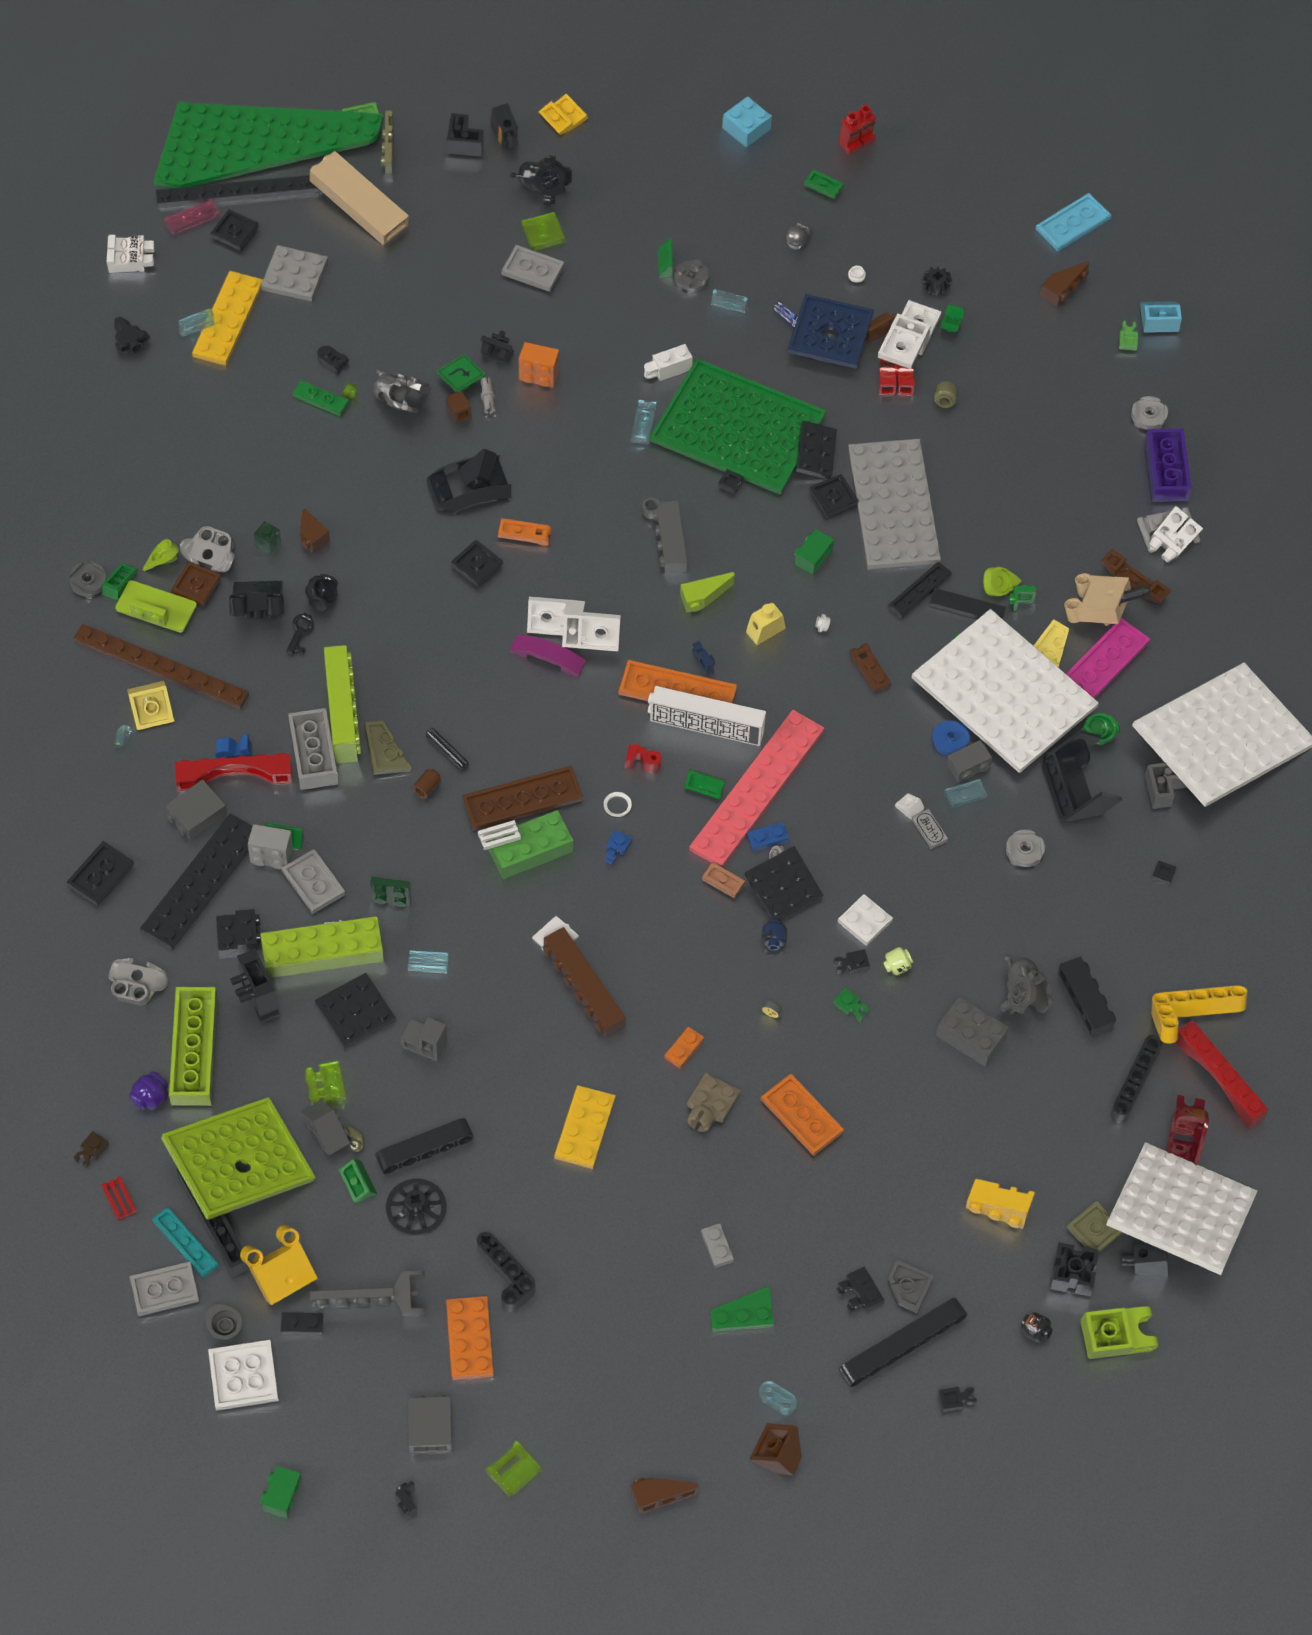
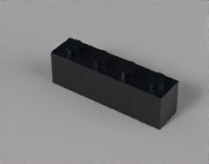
M1081 956L1061 963L1058 975L1091 1038L1112 1031L1116 1022L1115 1014L1109 1010L1106 997L1103 994L1101 995L1097 980L1092 978L1088 963L1084 962Z

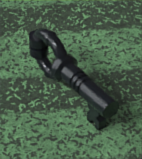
M304 612L293 618L295 633L286 650L287 654L292 655L294 652H299L300 655L304 654L306 648L300 647L297 644L302 635L309 633L314 628V621L311 615H307ZM300 618L302 620L306 619V622H309L307 629L297 625Z

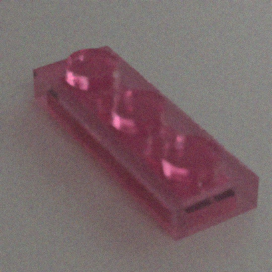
M209 200L164 218V223L171 235L219 217V211L213 201Z

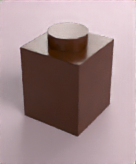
M462 391L446 397V409L455 424L472 417L471 405Z

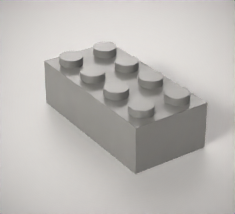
M326 708L289 713L288 717L300 790L338 784Z

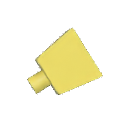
M774 603L765 604L751 615L746 633L756 645H759L786 629L784 616Z

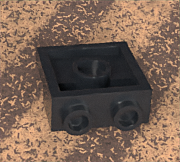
M255 909L237 910L234 915L216 916L219 954L247 952L252 949L258 951V943H261V932H257V926H260L259 914H255Z

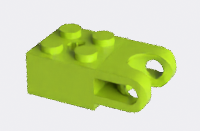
M1151 1307L1117 1308L1085 1312L1080 1321L1088 1359L1156 1350L1159 1347L1157 1337L1146 1336L1138 1328L1139 1323L1147 1322L1153 1315Z

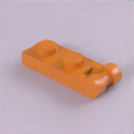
M501 518L498 538L548 546L550 540L548 536L551 535L552 528L543 524Z

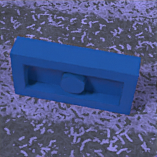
M784 822L747 832V838L752 851L789 842V835Z

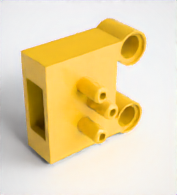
M282 1225L276 1231L277 1239L284 1246L263 1257L260 1250L252 1245L245 1246L240 1252L242 1261L248 1265L265 1300L270 1305L275 1304L318 1279L299 1242V1233L289 1225ZM291 1231V1237L284 1240L285 1233ZM255 1252V1258L248 1261L249 1254Z

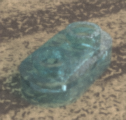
M770 1381L764 1382L760 1386L758 1395L763 1403L782 1415H791L795 1412L797 1399L793 1394ZM771 1392L773 1395L768 1397L765 1393ZM788 1403L790 1407L785 1408L783 1404Z

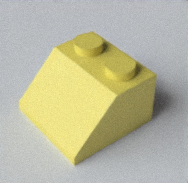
M164 681L127 689L137 730L174 722Z

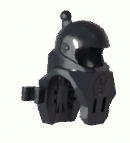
M549 155V157H545L540 162L523 163L518 173L512 172L510 177L519 178L520 183L526 188L545 195L544 205L551 206V204H555V196L565 192V186L572 182V170L556 161V155Z

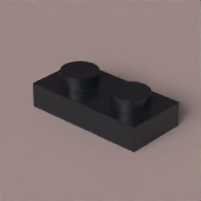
M282 1312L281 1335L322 1336L324 1315L323 1313Z

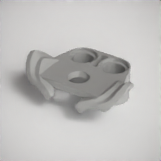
M208 526L202 527L194 538H186L180 543V552L185 559L196 565L202 562L213 566L211 571L227 572L235 556L231 552L235 548L233 538L226 532ZM212 533V537L209 540H205V536ZM229 539V542H228L227 545H225V546H222V545H221L222 542H223V540ZM206 550L213 552L211 559H204L203 553Z
M133 958L115 960L111 965L108 978L113 982L111 991L119 1001L146 1005L151 1000L155 991H162L168 985L167 973L151 962H147V967L132 964ZM137 970L143 973V977L139 981L132 979L133 972ZM120 987H126L123 994H117V990ZM139 991H145V995L142 998H136V994Z

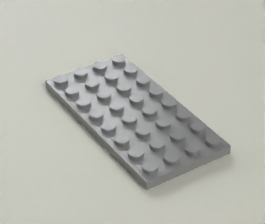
M920 439L848 444L855 496L859 500L857 508L867 570L929 565L940 562L941 558Z

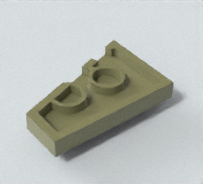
M385 110V129L382 130V137L385 139V142H382V153H385V156H382L381 162L382 166H385V174H392L393 116L392 110Z
M365 722L364 728L373 774L411 771V765L409 762L407 763L402 750L396 745L394 737L385 722Z

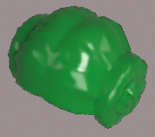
M1097 713L1088 717L1084 722L1082 730L1101 735L1102 739L1095 744L1102 746L1113 741L1115 735L1120 733V726L1113 715Z

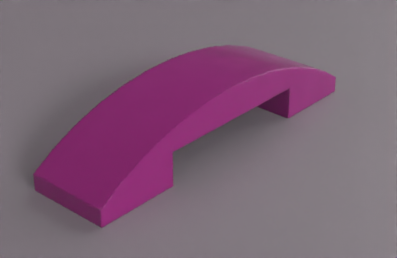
M517 635L510 648L512 653L526 658L528 655L561 666V671L577 677L586 662L585 659L565 647L533 636Z

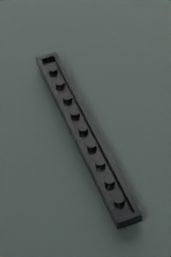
M310 175L160 189L156 190L158 208L318 193L322 191L310 181Z

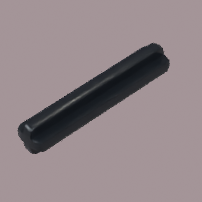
M430 728L426 732V737L460 770H465L469 766V762L434 728Z

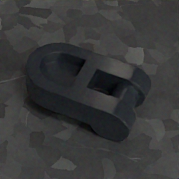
M322 346L317 351V358L320 363L334 373H337L342 365H346L349 362L345 354L339 353L331 346Z

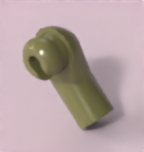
M348 1124L346 1129L349 1137H351L350 1148L355 1152H359L364 1147V1136Z

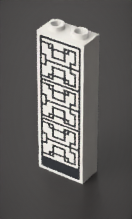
M655 686L654 693L650 692L648 699L650 721L752 745H761L765 731L766 711Z

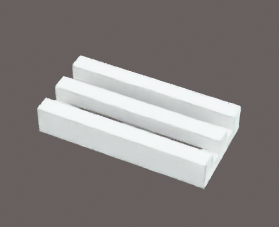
M515 820L478 831V836L484 850L521 840ZM514 833V835L502 838L505 835ZM495 838L498 839V840H494V841H491V842H488V843L485 842V841H489V840H492V839H495Z

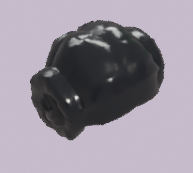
M326 574L316 575L309 579L305 588L309 605L316 610L325 611L328 606L334 603L337 596L338 581L333 576Z

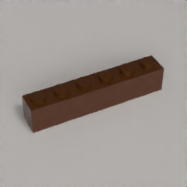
M562 927L544 937V946H542L544 953L547 956H551L555 969L558 972L561 971L568 987L571 986L574 990L573 994L576 1000L583 1003L585 1006L584 1011L588 1017H592L595 1021L594 1025L599 1033L602 1032L607 1037L625 1027V1015L566 929Z

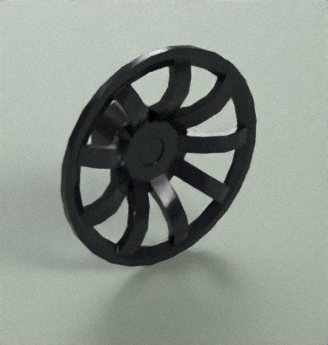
M409 1179L399 1183L389 1193L386 1201V1214L391 1225L398 1231L407 1235H424L436 1229L443 1221L446 1214V1199L443 1192L434 1183L424 1179ZM413 1184L414 1189L409 1191L408 1193H406L402 1188L406 1185ZM419 1184H425L430 1188L423 1193L419 1190ZM435 1190L441 1200L430 1201L427 1198ZM397 1191L405 1198L404 1201H392ZM442 1205L440 1216L433 1213L428 1206L436 1207ZM391 1207H404L398 1215L392 1216ZM408 1213V1222L404 1228L396 1221H399ZM423 1213L436 1221L427 1227ZM415 1216H418L421 1230H411Z

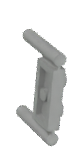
M1184 508L1181 510L1186 515H1188V518L1179 529H1181L1190 518L1192 519V516L1188 508ZM1171 511L1137 519L1148 552H1154L1148 547L1151 541L1150 535L1154 534ZM1199 535L1193 540L1194 543L1200 542Z

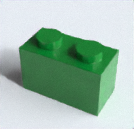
M815 529L812 534L809 533L802 547L799 546L794 553L795 564L814 574L832 552L834 539Z
M276 1466L275 1471L269 1475L267 1482L269 1484L267 1492L264 1491L261 1496L260 1503L264 1512L288 1519L302 1481L301 1473Z

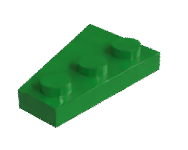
M770 1286L711 1309L712 1332L774 1327Z

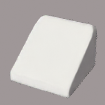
M908 793L895 804V807L911 820L913 816L924 810L921 799Z

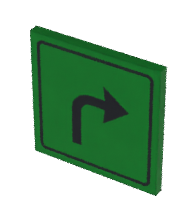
M465 354L436 371V374L456 393L463 391L486 376Z

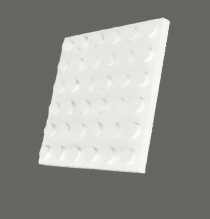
M1145 1142L1106 1225L1221 1275L1257 1190L1202 1166H1197L1193 1162Z

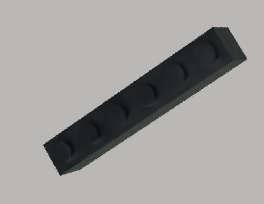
M177 1168L178 1179L231 1277L233 1278L249 1270L248 1265L240 1257L242 1246L226 1216L222 1214L207 1220Z

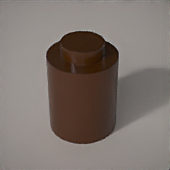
M426 769L412 786L413 791L419 797L427 799L440 784V774L434 769Z

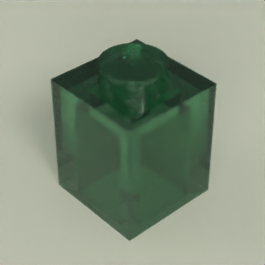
M264 521L254 533L255 546L271 554L281 542L280 529Z

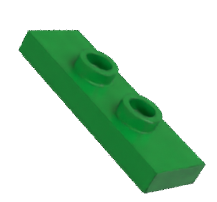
M302 380L292 393L294 398L338 416L342 415L349 404L348 399Z

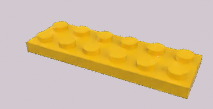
M229 271L194 347L193 357L227 366L259 295L263 279Z

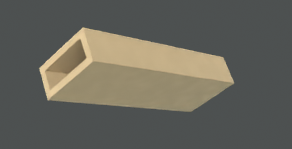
M336 151L326 155L322 162L310 169V181L383 246L408 226L409 215Z

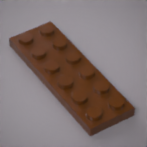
M571 765L462 795V800L472 829L475 831L583 801V795Z

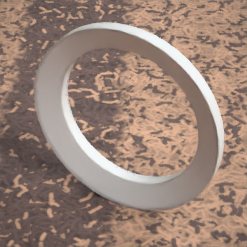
M613 792L604 800L605 811L613 817L625 816L631 810V800L622 792ZM613 797H622L627 801L628 808L621 814L612 813L607 807L608 801Z

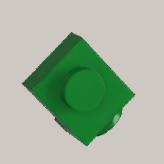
M948 304L940 328L948 332H958L962 324L965 308Z
M1022 585L1013 587V592L1009 593V604L1013 605V611H1017L1018 602L1035 601L1036 586Z

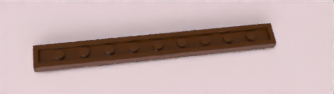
M85 624L80 626L73 637L74 642L237 709L241 710L249 696V691Z

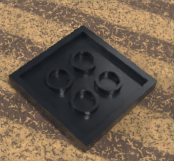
M795 846L744 873L771 920L779 921L824 896Z
M367 973L315 1000L316 1006L344 1049L396 1021V1017Z

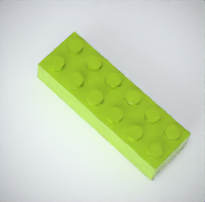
M346 645L324 647L335 763L358 762L357 754H361L351 652H347Z
M377 916L260 933L265 969L269 978L384 961Z
M176 987L169 1088L171 1105H212L218 1000L216 987Z

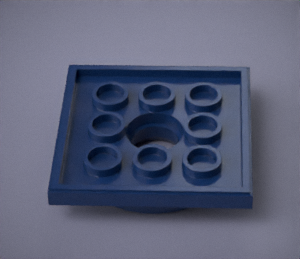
M805 294L787 353L857 369L874 309ZM834 331L838 333L839 337L836 339L823 337L822 333Z

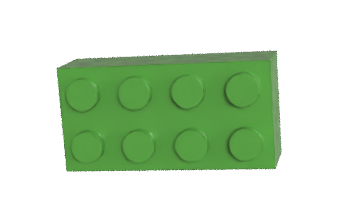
M556 810L516 826L521 835V840L488 849L502 879L572 853L573 839L559 811ZM514 833L505 835L502 838L514 835ZM495 838L487 841V843L498 839Z

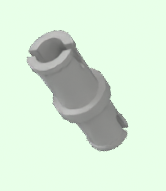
M485 377L480 380L482 387L481 399L484 404V413L488 414L489 409V413L492 414L495 412V392L492 389V379L488 377L487 382Z

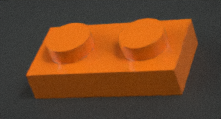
M687 1027L667 1051L665 1059L681 1069L704 1041V1037L690 1027Z

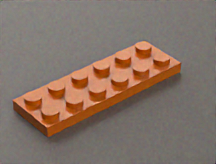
M628 660L619 688V695L648 701L650 692L654 693L655 686L733 703L737 685Z

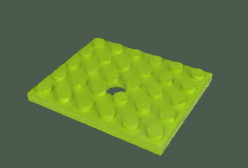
M269 1097L162 1134L161 1137L207 1220L315 1180L314 1173ZM238 1161L249 1164L250 1170L246 1173L239 1172L235 1164Z

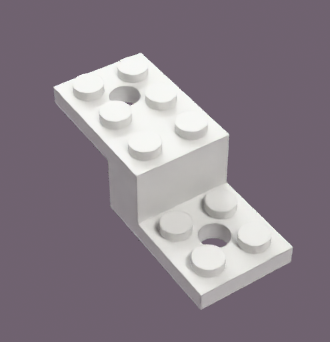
M908 300L902 315L897 313L878 352V358L911 369L918 354H923L942 312Z
M529 597L527 633L563 636L562 647L618 651L621 615L585 612V601ZM548 613L552 617L550 619H544L542 617V614ZM603 629L606 633L599 635L596 633V630Z

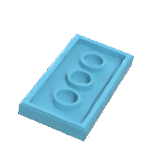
M1088 193L1036 225V230L1057 251H1060L1110 220L1112 215Z

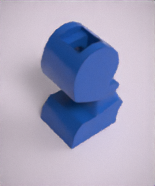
M248 734L240 737V743H237L230 737L216 740L215 757L218 759L221 757L252 756V742Z

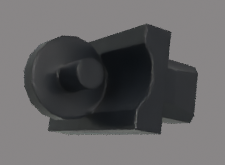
M501 330L499 334L493 333L491 338L482 335L480 352L483 355L490 356L493 349L498 351L496 359L506 362L509 355L513 356L514 354L512 346L508 344L510 339L505 337V331Z

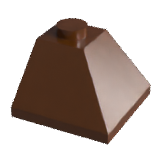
M767 1423L750 1460L778 1474L793 1475L802 1458L798 1427L795 1425Z

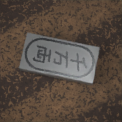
M929 809L912 817L913 823L931 850L948 842L947 836Z

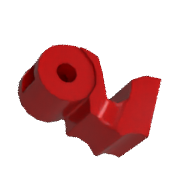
M629 744L624 769L634 767V762L640 760L644 771L656 772L661 767L662 756L656 750L647 752L646 747L643 748L638 744Z

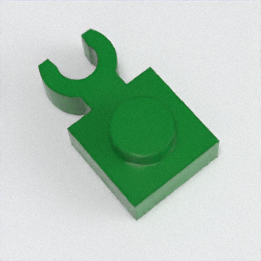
M846 987L833 1000V1005L847 1015L853 1012L855 1018L859 1021L863 1020V1015L859 1013L860 1011H864L866 1014L869 1013V1007L859 1004L861 998Z

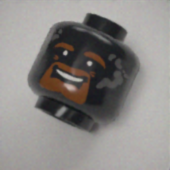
M1033 1312L1030 1315L1027 1314L1022 1320L1021 1329L1025 1337L1040 1343L1045 1339L1048 1340L1052 1335L1053 1328H1051L1049 1318Z

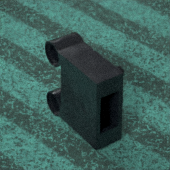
M283 581L234 582L232 594L229 595V612L231 616L239 617L245 615L246 618H252V611H255V619L260 620L262 619V610H265L267 618L284 614Z
M256 949L238 955L237 960L240 974L230 978L232 985L241 982L243 984V987L235 990L240 1002L244 1003L252 999L261 1023L280 1016L275 988Z

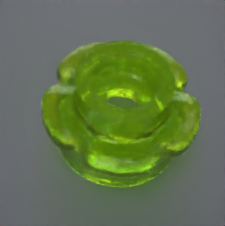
M349 382L342 392L346 399L355 396L358 390L355 388L356 384L353 385Z

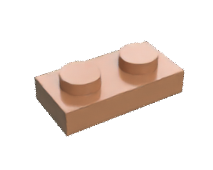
M713 862L702 876L703 881L734 899L745 885L743 879Z

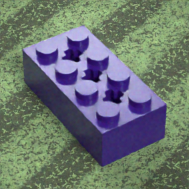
M1147 429L1145 449L1152 502L1189 501L1192 487L1184 429Z

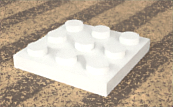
M270 1340L208 1349L216 1411L278 1401Z

